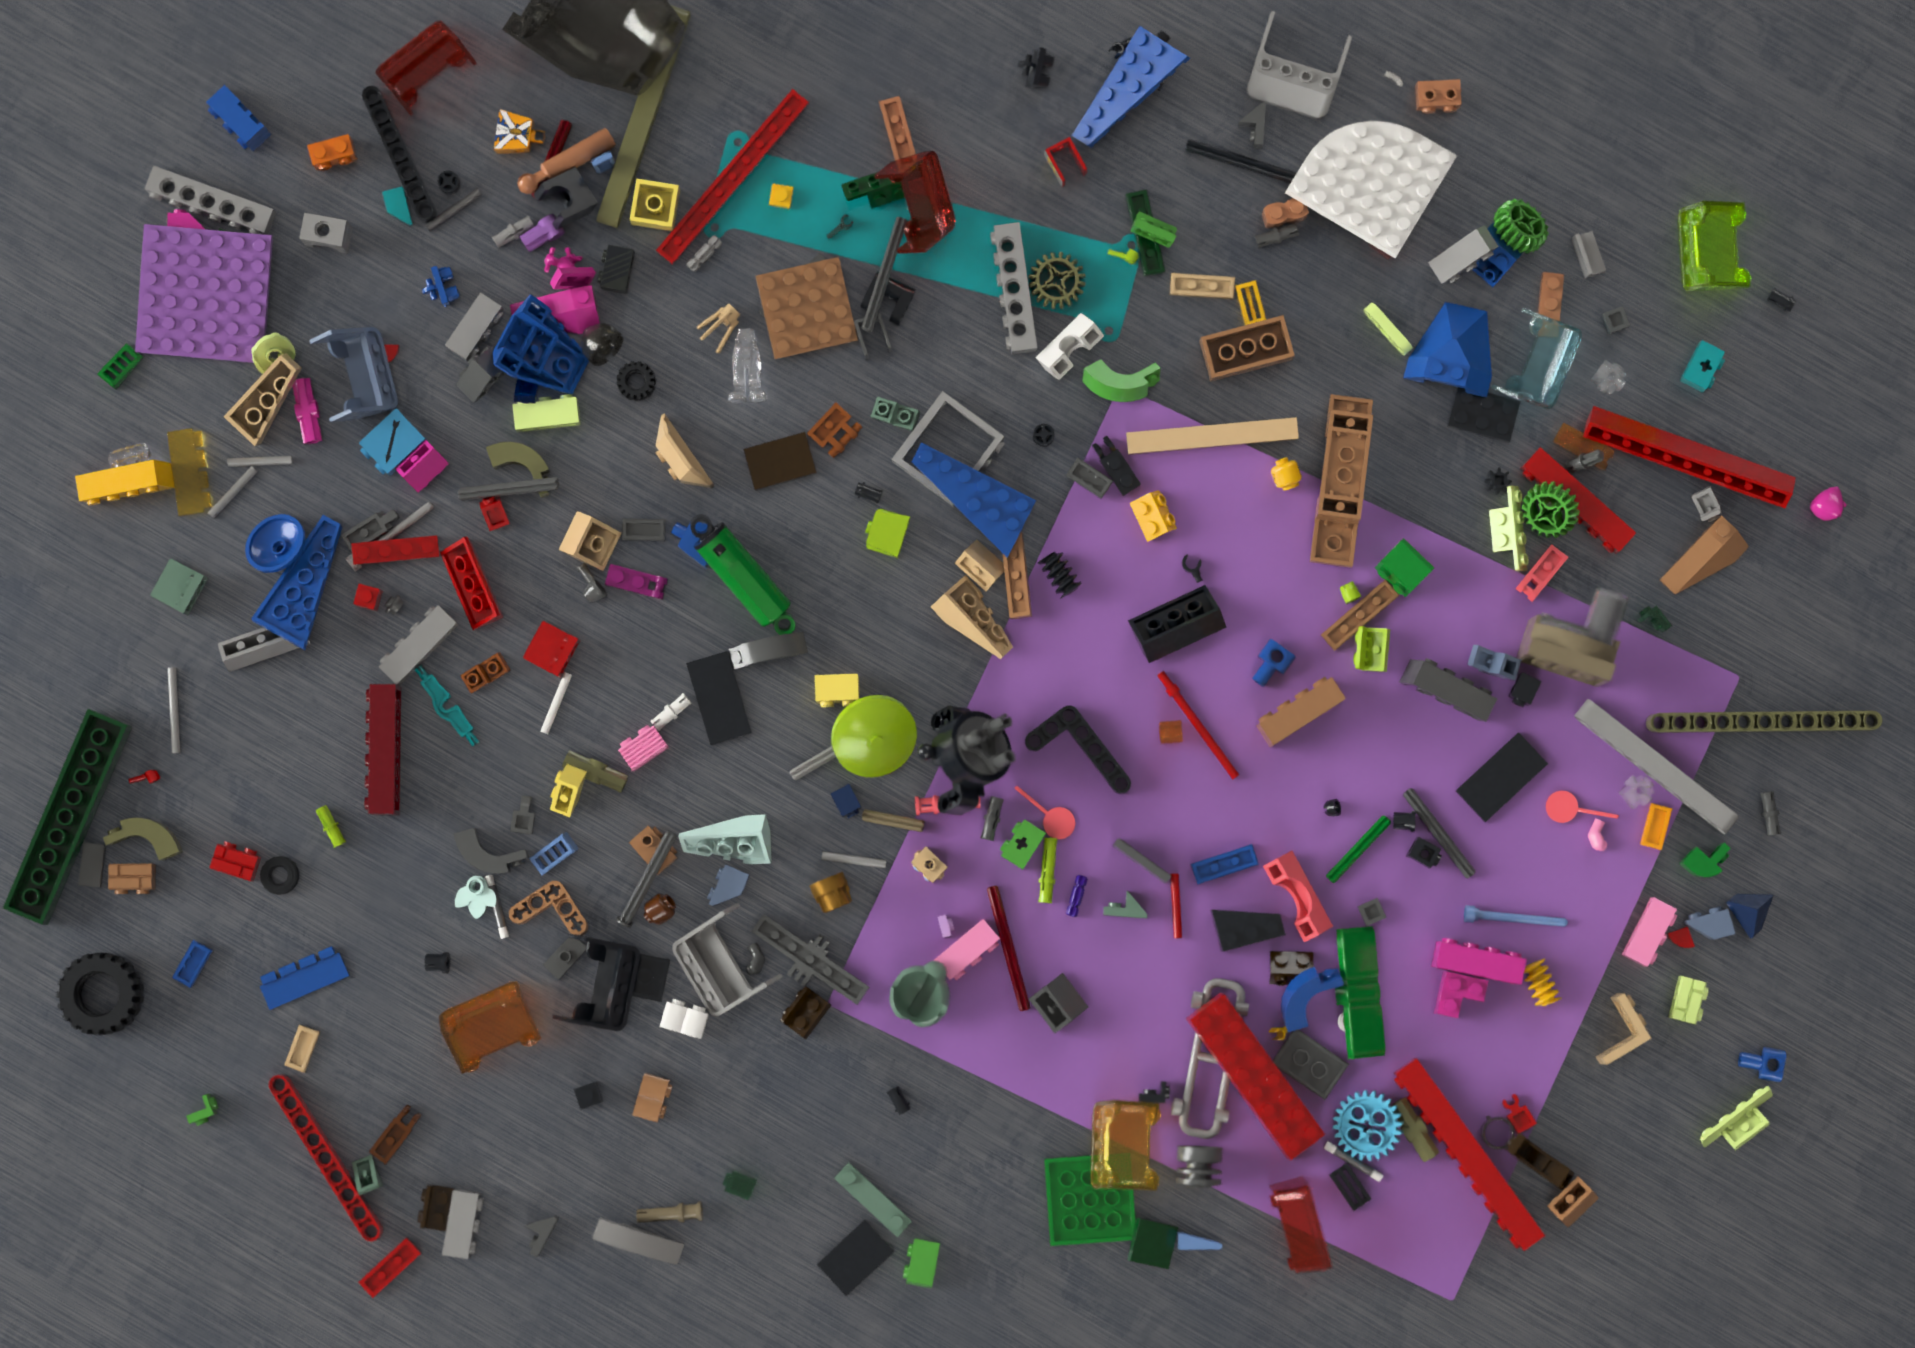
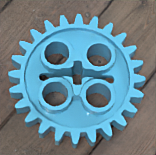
M1364 1090L1361 1096L1357 1091L1355 1092V1099L1351 1095L1347 1096L1349 1103L1341 1101L1340 1104L1343 1109L1337 1108L1335 1110L1340 1116L1333 1117V1120L1337 1121L1338 1124L1332 1128L1339 1130V1133L1335 1134L1334 1137H1341L1342 1140L1338 1145H1346L1344 1152L1352 1150L1351 1157L1358 1153L1360 1160H1363L1365 1155H1367L1368 1161L1373 1159V1155L1379 1160L1381 1152L1387 1156L1389 1154L1387 1148L1391 1150L1396 1148L1392 1142H1400L1396 1135L1403 1133L1398 1127L1404 1123L1397 1121V1118L1402 1114H1395L1394 1111L1398 1106H1390L1391 1098L1384 1101V1093L1376 1097L1377 1093L1374 1090L1369 1096L1368 1091ZM1356 1107L1363 1109V1118L1355 1115ZM1377 1112H1382L1385 1115L1383 1123L1377 1121ZM1349 1120H1353L1359 1123H1365L1369 1121V1125L1377 1127L1382 1126L1385 1127L1387 1130L1383 1131L1375 1127H1372L1369 1130H1367V1126L1360 1124H1351ZM1352 1128H1356L1359 1130V1139H1355L1351 1136ZM1373 1133H1377L1381 1136L1380 1144H1376L1373 1142Z

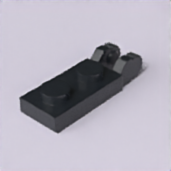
M1105 436L1103 440L1111 451L1110 454L1104 456L1102 449L1096 443L1092 445V448L1121 495L1125 496L1139 487L1141 483L1120 451L1115 448L1109 437Z

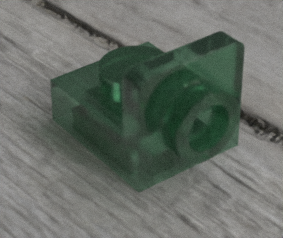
M1657 605L1653 608L1647 606L1639 612L1641 617L1637 621L1641 623L1650 616L1652 618L1650 622L1657 631L1661 630L1664 632L1672 626Z

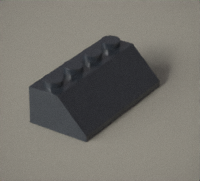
M1206 585L1128 620L1148 663L1226 628L1221 610Z

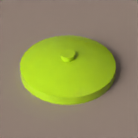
M884 695L865 696L850 703L838 715L831 733L832 748L840 764L849 772L862 777H879L897 770L912 754L917 739L916 724L909 710L898 700Z

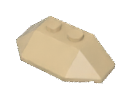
M665 413L661 415L656 440L658 451L655 453L662 463L666 461L671 468L668 469V472L674 480L679 479L681 483L712 488L714 486L713 482Z

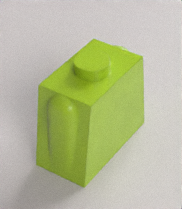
M885 509L876 510L873 522L868 521L865 533L869 534L866 541L867 549L898 559L910 516Z

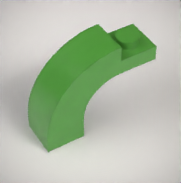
M1100 359L1084 368L1083 383L1102 398L1117 402L1136 401L1147 397L1148 387H1153L1159 382L1161 368L1155 362L1137 373L1124 375L1112 371Z

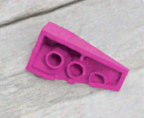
M592 285L537 297V299L552 310L551 314L558 323L561 322L563 324L565 332L581 335L602 331ZM524 301L510 304L512 315Z

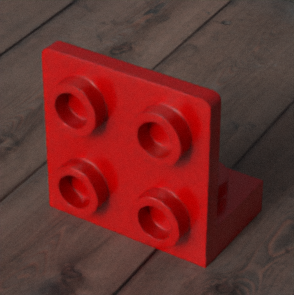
M542 621L523 658L561 678L581 640Z

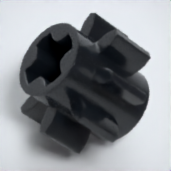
M1500 467L1495 474L1490 470L1488 474L1491 478L1484 480L1490 486L1487 490H1495L1496 495L1499 494L1501 489L1507 492L1505 485L1512 483V480L1507 479L1509 472L1502 473ZM1502 478L1501 484H1494L1496 479Z

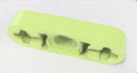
M1370 303L1364 309L1367 317L1402 355L1405 356L1413 349L1410 342L1374 303Z

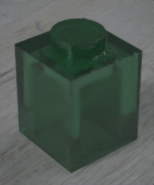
M733 1170L731 1174L727 1172L722 1185L726 1186L724 1191L749 1200L758 1179Z

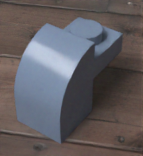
M1473 645L1467 665L1488 675L1515 680L1521 660L1506 653L1494 652L1482 646Z

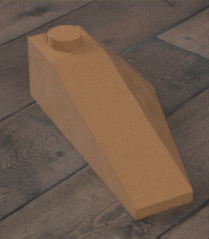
M1721 515L1664 574L1660 581L1670 591L1677 594L1733 564L1749 546L1739 531Z

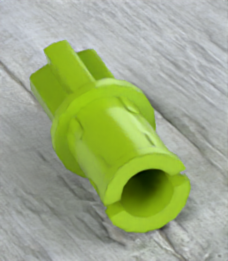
M326 805L318 808L316 814L324 827L323 832L326 831L333 847L335 848L345 843L346 840L337 826L339 823L335 822L329 808Z

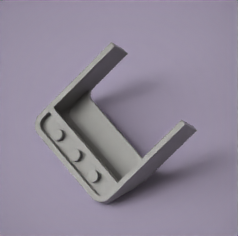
M1271 11L1247 85V94L1254 100L1314 119H1322L1329 111L1352 36L1348 35L1335 73L1331 74L1265 52L1264 46L1275 12Z
M739 903L723 910L674 942L672 947L675 957L707 1011L715 1017L729 1011L782 978V975L779 974L757 988H752L715 926L716 922L739 908Z

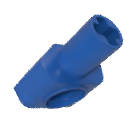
M1269 639L1258 655L1264 662L1252 679L1262 687H1265L1276 671L1284 675L1296 659V656L1276 641ZM1272 652H1280L1282 654V661L1279 663L1274 662L1271 658Z
M1763 1047L1761 1055L1740 1052L1738 1066L1758 1070L1759 1079L1781 1082L1784 1073L1786 1051ZM1770 1059L1776 1061V1068L1772 1071L1767 1067Z

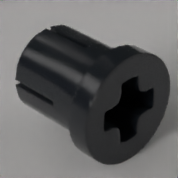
M1411 811V813L1394 812L1393 829L1415 832L1416 811Z
M449 952L426 954L425 964H428L425 965L426 971H442L443 974L449 973L451 963Z

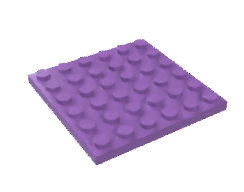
M144 224L135 352L254 363L251 353L252 347L255 346L258 340L266 336L273 235Z

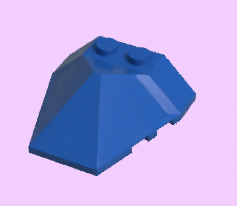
M529 295L509 319L494 348L493 365L510 377L567 394H573L590 358L575 339H571L565 332L563 324L561 322L558 323L551 314L552 310L533 295Z
M1445 302L1409 356L1403 378L1425 383L1426 379L1465 388L1466 393L1487 398L1492 380L1487 311Z

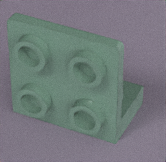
M169 559L151 592V597L185 615H189L208 578L173 559Z

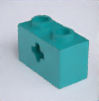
M1702 340L1698 343L1680 381L1700 392H1704L1707 388L1711 389L1716 380L1713 377L1716 369L1720 370L1725 362V358H1723L1725 351ZM1703 363L1707 364V370L1705 372L1702 371L1703 367L1701 365Z

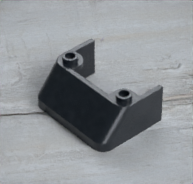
M569 934V938L586 941L587 956L592 960L599 961L591 1003L582 1002L577 1004L572 1018L553 1014L552 1019L612 1031L622 1030L626 1026L640 960L639 950L634 946Z

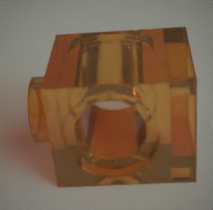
M1181 720L1158 723L1160 745L1183 742Z

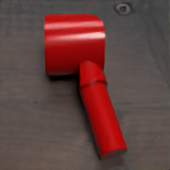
M148 770L144 774L129 778L128 780L131 784L147 779L149 784L158 781L160 776L156 770Z

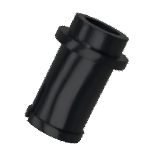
M1776 288L1772 290L1767 299L1784 308L1783 311L1787 310L1789 312L1796 303L1793 296L1789 297Z
M859 482L854 494L858 495V498L861 496L879 503L883 490L865 485V482L863 484Z
M897 1086L886 1093L896 1108L894 1111L901 1115L911 1108L909 1107L910 1102L907 1103L899 1089L900 1087Z

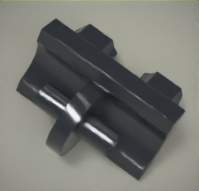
M1040 47L1039 50H1033L1032 55L1026 54L1025 61H1018V67L1023 68L1022 75L1028 76L1025 87H1047L1049 85L1050 75L1041 73L1042 67L1051 68L1055 57L1046 53V48Z

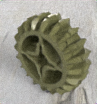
M1051 252V259L1043 255L1044 263L1037 259L1036 265L1039 268L1031 267V271L1035 274H1029V279L1034 280V282L1029 283V288L1036 287L1031 294L1032 296L1039 294L1036 299L1037 302L1045 299L1044 307H1047L1048 303L1051 302V309H1055L1056 303H1059L1060 309H1064L1063 302H1066L1070 307L1072 306L1071 298L1076 302L1079 300L1075 293L1083 294V290L1078 287H1085L1086 282L1079 280L1084 279L1086 275L1084 273L1078 274L1083 270V267L1078 266L1075 268L1078 260L1074 259L1072 262H1069L1070 254L1066 256V259H1063V252H1059L1058 258H1055V253ZM1053 265H1063L1069 271L1059 272ZM1047 268L1050 278L1043 285H1040L1039 277L1043 270ZM1054 276L1063 278L1060 283L1061 287L1056 285V283H1052ZM1074 276L1075 285L1067 293L1064 283ZM1055 289L1061 296H1051L1045 290Z

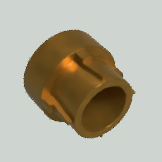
M843 872L809 886L814 899L819 903L823 913L835 910L852 901L849 893L850 889Z

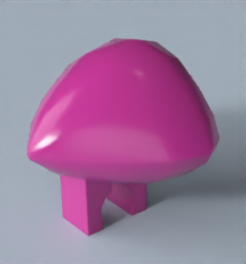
M1835 486L1816 495L1810 503V510L1819 519L1831 521L1841 517L1843 507H1846L1847 504L1843 501L1839 487Z

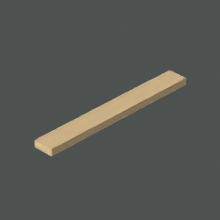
M1297 417L1126 433L1128 455L1299 439Z

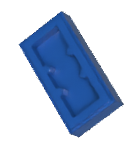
M193 940L172 978L192 988L213 950Z

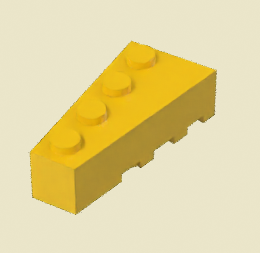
M149 460L75 476L79 501L87 502L88 505L101 504L100 501L102 500L117 501L120 500V497H136L143 493H155L161 490L176 488L172 463L158 460Z

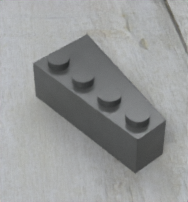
M1426 658L1425 661L1410 659L1400 679V683L1417 686L1416 691L1429 696L1435 695L1437 701L1449 706L1452 704L1455 710L1478 721L1487 722L1497 701V698L1491 696L1492 692L1483 687H1480V689L1474 687V682L1464 677L1462 679L1455 677V672L1447 668L1442 670L1436 667L1437 663Z

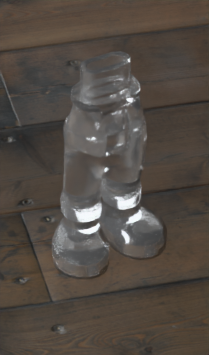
M754 329L737 330V338L735 339L732 354L733 386L735 389L727 395L728 402H747L745 390L746 369H748L749 402L757 403L767 400V393L760 388L761 358L756 343L757 338H754Z

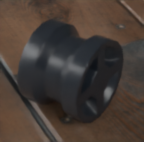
M447 170L438 176L437 182L442 192L449 195L458 192L461 183L456 173Z
M1048 424L1038 425L1033 433L1034 442L1041 447L1049 446L1054 440V429Z

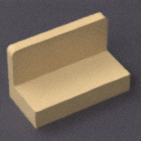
M975 540L955 562L962 571L986 592L1004 573V563L978 540Z

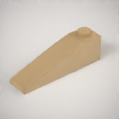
M965 575L944 593L931 608L946 624L1001 659L1013 646L1002 627L996 624L991 615L994 613L991 608H986L982 601L984 596L981 591Z

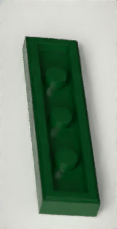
M1147 189L1125 194L1132 225L1138 212L1153 217ZM1134 233L1144 277L1165 273L1159 243Z

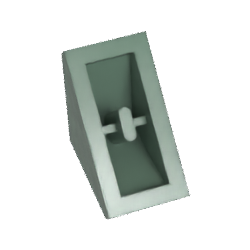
M372 1155L352 1162L359 1195L384 1186Z

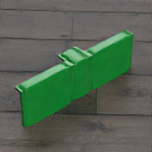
M1373 926L1336 929L1339 969L1344 986L1335 988L1336 1004L1343 1005L1348 1059L1385 1056V1037L1382 1007L1380 1004L1375 931Z

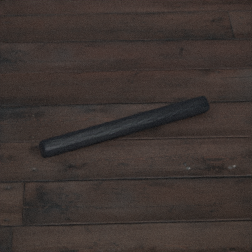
M1192 139L1187 141L1185 147L1186 151L1287 183H1291L1297 174L1296 172Z

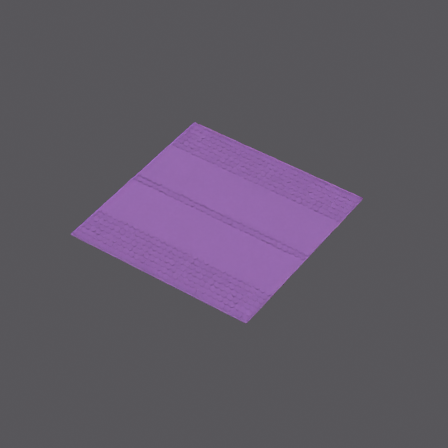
M1146 397L1130 402L1112 401L1092 445L1094 443L1099 445L1104 456H1107L1111 451L1105 445L1103 438L1108 436L1115 448L1120 451L1141 485L1125 496H1122L1113 482L1103 498L1100 499L1076 482L1073 483L1028 578L1032 617L1013 620L1009 618L1004 632L1013 648L1001 659L992 654L967 707L970 711H980L994 719L1003 714L1011 717L1012 725L1004 730L1009 738L1011 750L1015 754V761L1010 764L1008 771L1003 777L984 786L985 796L980 797L981 808H975L960 816L941 812L938 814L933 812L920 813V816H915V819L925 822L923 832L908 831L843 968L870 988L858 1005L835 989H833L828 1003L837 1010L1174 1170L1186 1167L1185 1162L1177 1160V1146L1222 1147V1162L1212 1164V1168L1222 1171V1174H1212V1178L1221 1179V1185L1212 1186V1188L1448 1300H1454L1494 1212L1491 1214L1483 1204L1486 1202L1482 1195L1478 1196L1470 1185L1473 1184L1469 1177L1464 1178L1458 1169L1460 1166L1456 1159L1452 1161L1445 1151L1447 1149L1443 1141L1439 1143L1432 1133L1435 1130L1430 1123L1428 1125L1425 1124L1429 1131L1430 1138L1440 1152L1430 1160L1423 1162L1412 1143L1410 1144L1402 1133L1396 1135L1400 1139L1399 1143L1392 1142L1396 1148L1394 1150L1387 1148L1389 1151L1387 1156L1381 1152L1379 1160H1377L1375 1155H1373L1371 1161H1368L1367 1155H1365L1363 1160H1360L1383 1174L1380 1182L1348 1164L1371 1197L1370 1201H1367L1364 1205L1353 1211L1329 1176L1330 1173L1347 1162L1324 1149L1327 1141L1342 1150L1346 1147L1345 1144L1338 1145L1342 1140L1341 1137H1334L1335 1134L1339 1133V1130L1332 1128L1338 1124L1337 1121L1333 1120V1117L1340 1116L1335 1110L1337 1108L1343 1109L1340 1104L1341 1101L1349 1103L1347 1096L1351 1095L1355 1099V1092L1357 1091L1361 1096L1364 1090L1368 1091L1369 1096L1374 1090L1377 1093L1376 1097L1384 1093V1101L1392 1099L1390 1105L1403 1097L1407 1099L1409 1094L1405 1088L1401 1090L1394 1081L1396 1078L1394 1072L1413 1058H1417L1508 1183L1518 1162L1507 1151L1509 1148L1508 1143L1517 1134L1506 1117L1511 1112L1503 1107L1502 1100L1505 1099L1507 1104L1513 1105L1514 1100L1511 1096L1516 1094L1519 1098V1107L1521 1108L1526 1105L1535 1121L1537 1120L1661 851L1640 845L1650 803L1672 808L1665 840L1683 803L1580 723L1574 715L1587 699L1591 700L1693 780L1715 732L1653 733L1647 729L1646 719L1655 713L1725 712L1739 681V676L1618 619L1611 642L1615 640L1621 642L1614 660L1616 667L1610 682L1595 687L1521 663L1516 679L1523 672L1542 682L1531 705L1520 707L1512 703L1513 699L1508 697L1516 679L1508 680L1495 677L1467 665L1473 645H1479L1494 652L1506 653L1516 658L1528 620L1537 614L1541 615L1539 622L1541 624L1555 627V624L1558 625L1559 622L1564 625L1560 629L1582 635L1588 629L1594 607L1547 585L1535 600L1531 602L1527 599L1528 596L1525 593H1520L1516 590V587L1524 579L1525 575L1363 500L1361 520L1357 528L1353 567L1310 562V553L1321 479L1300 470L1302 479L1299 481V485L1283 491L1282 488L1276 487L1271 474V469L1276 465L1275 461L1278 459L1246 444L1128 455L1127 432L1205 425ZM1091 445L1084 462L1110 478ZM1159 490L1166 499V506L1169 512L1175 518L1177 529L1147 542L1130 503L1150 492ZM1404 538L1434 569L1406 597L1399 594L1394 601L1364 626L1367 628L1390 629L1387 672L1355 669L1353 657L1357 652L1356 633L1335 651L1321 637V634L1385 580L1379 576L1375 566ZM1053 552L1064 553L1060 560H1068L1064 567H1072L1073 569L1069 575L1077 574L1074 582H1082L1078 589L1062 599L1060 598L1064 593L1056 594L1059 586L1052 587L1051 585L1054 578L1047 579L1046 577L1050 571H1042L1046 564H1038L1041 559ZM1188 554L1185 564L1189 569H1195L1201 559L1199 570L1203 581L1196 583L1192 574L1184 571L1182 560L1185 555ZM1353 581L1362 597L1346 604L1340 587ZM1531 581L1527 584L1533 590L1537 587ZM1206 585L1221 610L1226 628L1148 663L1128 620ZM1269 639H1272L1295 655L1296 659L1284 675L1276 671L1265 687H1262L1252 678L1264 662L1258 657L1259 653ZM1274 651L1271 654V658L1274 662L1279 663L1282 661V654ZM1426 658L1437 663L1436 667L1442 670L1447 668L1455 672V677L1459 679L1464 677L1474 682V687L1478 689L1483 687L1492 692L1491 696L1497 698V701L1487 722L1478 721L1455 710L1452 704L1449 706L1437 701L1435 695L1429 696L1416 691L1417 686L1400 683V679L1410 659L1424 661ZM1163 670L1173 684L1176 683L1180 688L1179 692L1239 773V776L1232 780L1174 698L1169 697L1165 691L1166 687L1157 676ZM1326 677L1328 680L1332 677L1346 699L1277 744L1269 747L1256 727L1260 723L1258 719L1270 711L1272 714L1278 712L1276 708L1287 700L1292 703L1296 700L1294 696L1307 688L1311 691L1314 689L1313 684L1321 678ZM1067 705L1074 706L1130 778L1131 787L1124 794L1115 793L1067 730L1036 752L1026 748V736ZM1066 710L1063 712V718L1066 721H1072L1075 718V714L1072 710ZM1720 716V717L1718 718V720H1717V724H1718V725H1719L1720 720H1721V718H1722L1721 716ZM1656 717L1653 724L1659 729L1662 726V721ZM1677 717L1675 719V726L1679 729L1683 726V720ZM1702 717L1696 719V725L1699 728L1704 726ZM1048 723L1046 731L1049 734H1055L1058 731V727L1055 723ZM1079 727L1076 729V735L1081 739L1086 738L1088 731L1084 727ZM1519 732L1548 764L1490 819L1484 822L1457 794L1456 790ZM1031 736L1028 743L1031 747H1038L1041 744V740L1038 736ZM1092 744L1089 747V752L1091 755L1097 756L1101 753V748L1097 744ZM1105 761L1102 764V769L1104 772L1110 773L1114 770V765L1110 761ZM941 767L938 768L924 798H931L933 795H937L940 798L942 794L953 789L952 781L946 776ZM1119 778L1115 781V786L1119 790H1124L1127 787V782L1125 779ZM1016 786L1020 787L1047 811L1055 807H1063L1068 809L1075 818V828L1072 834L1067 838L1057 839L1054 869L1056 883L1053 884L1052 903L1039 902L1040 883H1038L1042 872L1044 838L1052 837L1047 833L1045 834L1023 870L1001 857L1003 852L1000 848L1006 839L1011 841L1014 833L1011 831L1018 821L1022 823L1025 819L1045 832L1043 827L1045 814L1015 790ZM1408 789H1414L1475 869V874L1470 878H1465L1417 813L1415 832L1393 829L1394 812L1411 813V811H1414L1403 796L1404 792ZM1567 791L1577 799L1578 808L1617 814L1619 817L1615 819L1577 812L1576 816L1569 822L1559 823L1548 816L1546 802L1554 792ZM990 796L1004 799L999 816L1001 820L997 824L994 841L980 838L985 822L983 818L987 814ZM1332 799L1339 800L1341 805L1340 816L1331 817L1324 813L1327 811V808H1323L1326 801ZM1381 816H1386L1391 821V824L1335 883L1328 880L1326 877L1328 872ZM1595 818L1605 822L1601 831L1604 841L1607 842V848L1604 851L1595 850L1588 839V833ZM1024 837L1021 840L1017 839V848H1026L1028 846L1025 843L1027 839ZM1416 837H1420L1441 849L1439 854L1442 857L1436 867L1432 865L1431 868H1427L1406 856ZM1120 838L1167 873H1179L1182 938H1174L1170 879L1164 884L1114 848L1112 845L1117 839ZM1247 845H1253L1259 865L1197 885L1190 864ZM925 847L948 867L944 871L945 876L941 880L937 879L934 883L927 881L921 872L913 868L911 863L914 859V854L918 850L922 851ZM1422 850L1421 856L1427 858L1428 851ZM1290 851H1293L1333 925L1332 928L1306 942L1303 941L1294 924L1297 917V907L1293 897L1285 888L1273 885L1263 867ZM1082 875L1087 877L1088 880L1083 888L1085 890L1081 905L1078 906L1077 917L1068 916L1066 911L1067 907L1070 906L1069 900L1073 886L1076 885V876ZM996 885L1001 896L1028 1000L1063 973L1088 1005L1084 1012L1057 1033L1052 1031L1030 1000V1009L1020 1011L1000 939L997 941L999 945L990 953L986 950L980 955L983 959L972 967L969 964L965 967L964 971L966 973L957 981L954 978L949 980L946 976L950 991L949 1008L944 1017L932 1026L918 1027L910 1020L897 1017L890 1005V989L904 969L917 965L924 966L926 963L934 961V959L982 919L987 922L999 937L987 893L988 887ZM1126 891H1128L1147 913V918L1103 915V907L1108 906V903L1111 902L1121 903V908H1125ZM1378 898L1386 918L1366 926L1357 906ZM1466 905H1471L1479 908V911L1565 918L1568 920V924L1565 927L1483 919L1474 921V923L1464 922V909ZM1210 910L1280 914L1286 935L1221 952ZM946 915L947 919L951 918L954 926V931H950L952 936L943 938L938 917ZM1373 926L1376 939L1385 1056L1348 1059L1346 1035L1338 1026V1017L1344 1012L1343 1005L1336 1004L1335 988L1322 991L1309 1000L1306 1007L1309 1027L1299 1030L1349 1064L1325 1100L1280 1070L1326 1135L1294 1159H1287L1231 1081L1225 1110H1229V1117L1227 1123L1222 1122L1220 1132L1210 1139L1192 1137L1185 1134L1179 1125L1180 1116L1171 1115V1108L1174 1098L1183 1099L1195 1031L1185 1018L1198 1010L1191 1008L1193 992L1203 993L1205 985L1215 978L1232 980L1239 983L1245 991V1003L1249 1004L1247 1016H1242V1019L1273 1060L1291 1032H1287L1283 1040H1272L1276 1037L1277 1032L1269 1033L1272 1027L1282 1028L1285 1026L1281 1013V1001L1284 991L1288 986L1269 984L1270 951L1313 952L1314 967L1317 973H1322L1326 969L1336 968L1340 973L1336 929ZM1442 938L1457 940V945L1461 946L1467 942L1479 945L1478 949L1484 950L1485 947L1500 949V954H1505L1506 951L1522 954L1521 958L1527 959L1526 965L1545 958L1541 965H1548L1549 968L1544 973L1552 974L1548 981H1554L1556 984L1551 989L1559 990V993L1554 997H1561L1562 999L1545 1006H1535L1539 998H1532L1531 996L1536 991L1528 990L1532 982L1524 981L1529 974L1523 975L1522 985H1515L1431 967L1435 944L1437 941H1442ZM1443 971L1487 980L1488 986L1484 1002L1462 998L1458 1018L1435 1014L1434 1010ZM1215 987L1212 990L1210 1000L1219 993H1223L1233 1007L1235 1006L1237 994L1234 990L1222 987ZM1202 1042L1200 1052L1210 1053ZM1200 1060L1198 1062L1188 1116V1124L1192 1128L1210 1130L1213 1127L1223 1074L1219 1064ZM1161 1081H1166V1086H1170V1097L1165 1099V1103L1138 1102V1094H1143V1089L1156 1090V1094H1160ZM1412 1106L1415 1114L1420 1117L1421 1110L1418 1106ZM1356 1107L1355 1115L1363 1118V1109ZM1382 1112L1376 1113L1377 1121L1381 1123L1385 1121V1115ZM1349 1120L1351 1124H1360L1367 1126V1130H1369L1372 1127L1381 1129L1383 1131L1387 1130L1385 1127L1382 1126H1371L1369 1125V1121L1365 1123H1359L1353 1120ZM1533 1127L1521 1134L1528 1139ZM1352 1128L1351 1136L1355 1139H1359V1130L1356 1128ZM1373 1133V1142L1376 1144H1380L1381 1136L1377 1133ZM1357 1153L1354 1157L1359 1159V1154ZM1343 1170V1173L1360 1198H1365L1347 1170ZM1337 1174L1336 1178L1355 1205L1357 1200L1341 1176Z

